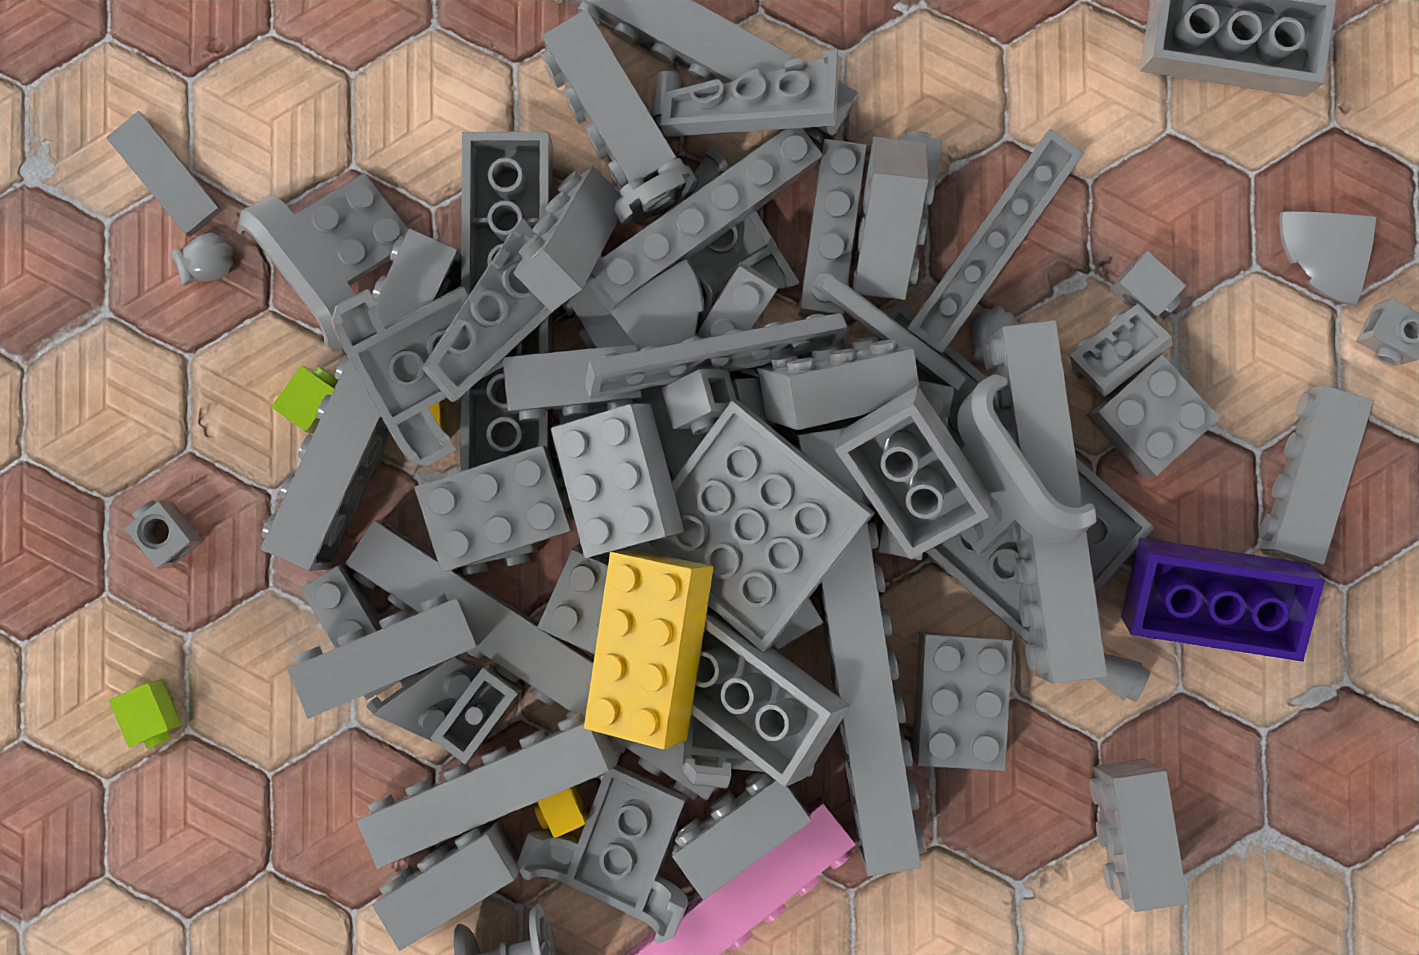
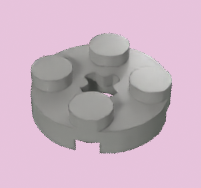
M676 158L660 167L657 171L659 175L646 183L643 178H638L621 188L620 193L622 197L615 202L616 206L614 207V211L621 224L627 226L631 218L634 224L639 223L668 208L676 202L673 198L675 196L674 193L680 188L683 189L685 194H688L698 183L690 167L684 166L681 159Z

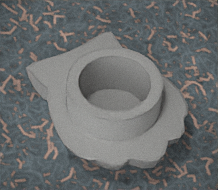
M212 232L197 236L184 249L171 251V256L176 263L183 286L193 281L221 279L229 273V269L233 265L231 258L233 247L225 242L223 236Z
M997 305L991 309L984 308L973 317L971 322V338L975 350L972 362L984 363L983 345L988 344V337L1004 326L1019 325L1011 312H1005L1001 306Z

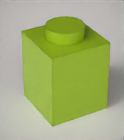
M301 365L271 408L305 432L314 434L320 421L317 418L318 408L327 394L332 395L338 379L319 365L314 371Z
M163 679L148 682L108 700L129 748L144 743L148 750L172 739L169 731L182 726Z

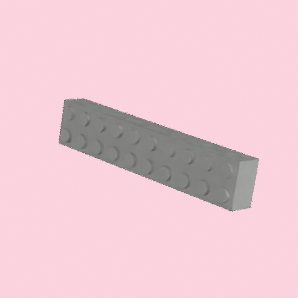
M846 427L794 435L795 447L865 505L872 504L835 451L841 430ZM870 520L822 580L817 589L822 620L824 622L823 627L833 691L836 696L850 705V708L839 724L858 850L867 875L874 876L921 868L919 854L926 853V845L922 827L918 826L916 816L912 814V810L919 809V800L915 783H911L910 776L906 774L905 767L912 766V755L908 739L904 740L903 732L899 730L898 723L906 722L902 697L897 696L896 689H893L892 680L899 679V672L895 653H891L890 648L886 647L885 636L892 635V627L888 609H884L883 605H880L878 593L885 592V582L882 567L877 566L876 562H873L871 549L878 548V537L875 523L870 522Z

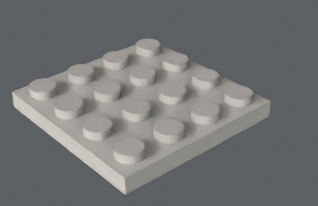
M732 400L672 481L685 532L638 545L646 552L714 566L708 606L764 653L773 645L875 512L740 401Z

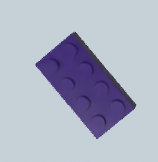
M1139 537L1121 618L1133 636L1304 662L1325 580L1309 563Z

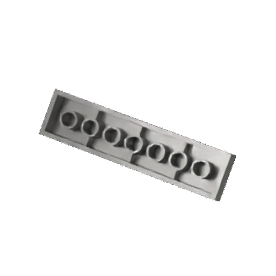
M462 132L461 287L465 288L468 295H470L516 223L524 219L533 229L548 214L545 208L553 199V142L549 132ZM553 312L504 357L552 353ZM504 367L478 380L461 396L460 472L542 445L548 447L552 458L551 428L553 424V410L545 411L546 418L520 421L519 413L511 414L507 406Z
M409 228L405 238L400 236L396 240L390 255V260L394 262L387 277L381 276L377 281L372 296L377 304L376 310L383 326L386 327L459 288L461 285V254L457 249ZM347 355L341 359L336 369L335 378L338 379L332 395L327 394L318 408L317 418L320 421L314 434H308L301 444L298 457L302 460L295 475L290 474L282 485L280 498H283L280 508L277 514L269 516L261 532V537L265 539L261 550L307 571L330 569L391 437L387 426Z
M1056 320L1004 326L988 337V344L983 345V358L986 370H992L993 374L1006 377L1008 381L1004 388L995 392L993 396L994 412H998L1000 422L1050 495L1062 505L1072 508L1082 507ZM1017 523L1008 533L1011 541H1017L1019 558L1013 559V570L1017 584L1023 583L1025 601L1019 602V612L1023 627H1029L1031 644L1025 645L1026 661L1029 670H1035L1037 677L1053 684L1107 677L1087 532L1085 531L1081 536L1069 542L1050 543L1032 536Z

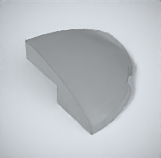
M1281 212L1279 226L1284 251L1290 264L1298 262L1311 278L1307 280L1306 284L1328 299L1346 305H1357L1369 265L1376 217L1326 212Z
M684 259L641 287L610 312L639 350L650 345L663 347L682 343L686 339L700 337L695 335L698 313L704 312L702 288L688 259Z

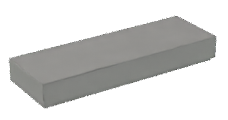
M136 112L106 137L187 236H192L222 211L141 112Z

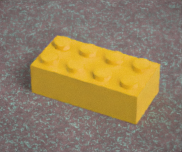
M636 549L610 552L584 729L660 749H667L687 741L714 566Z

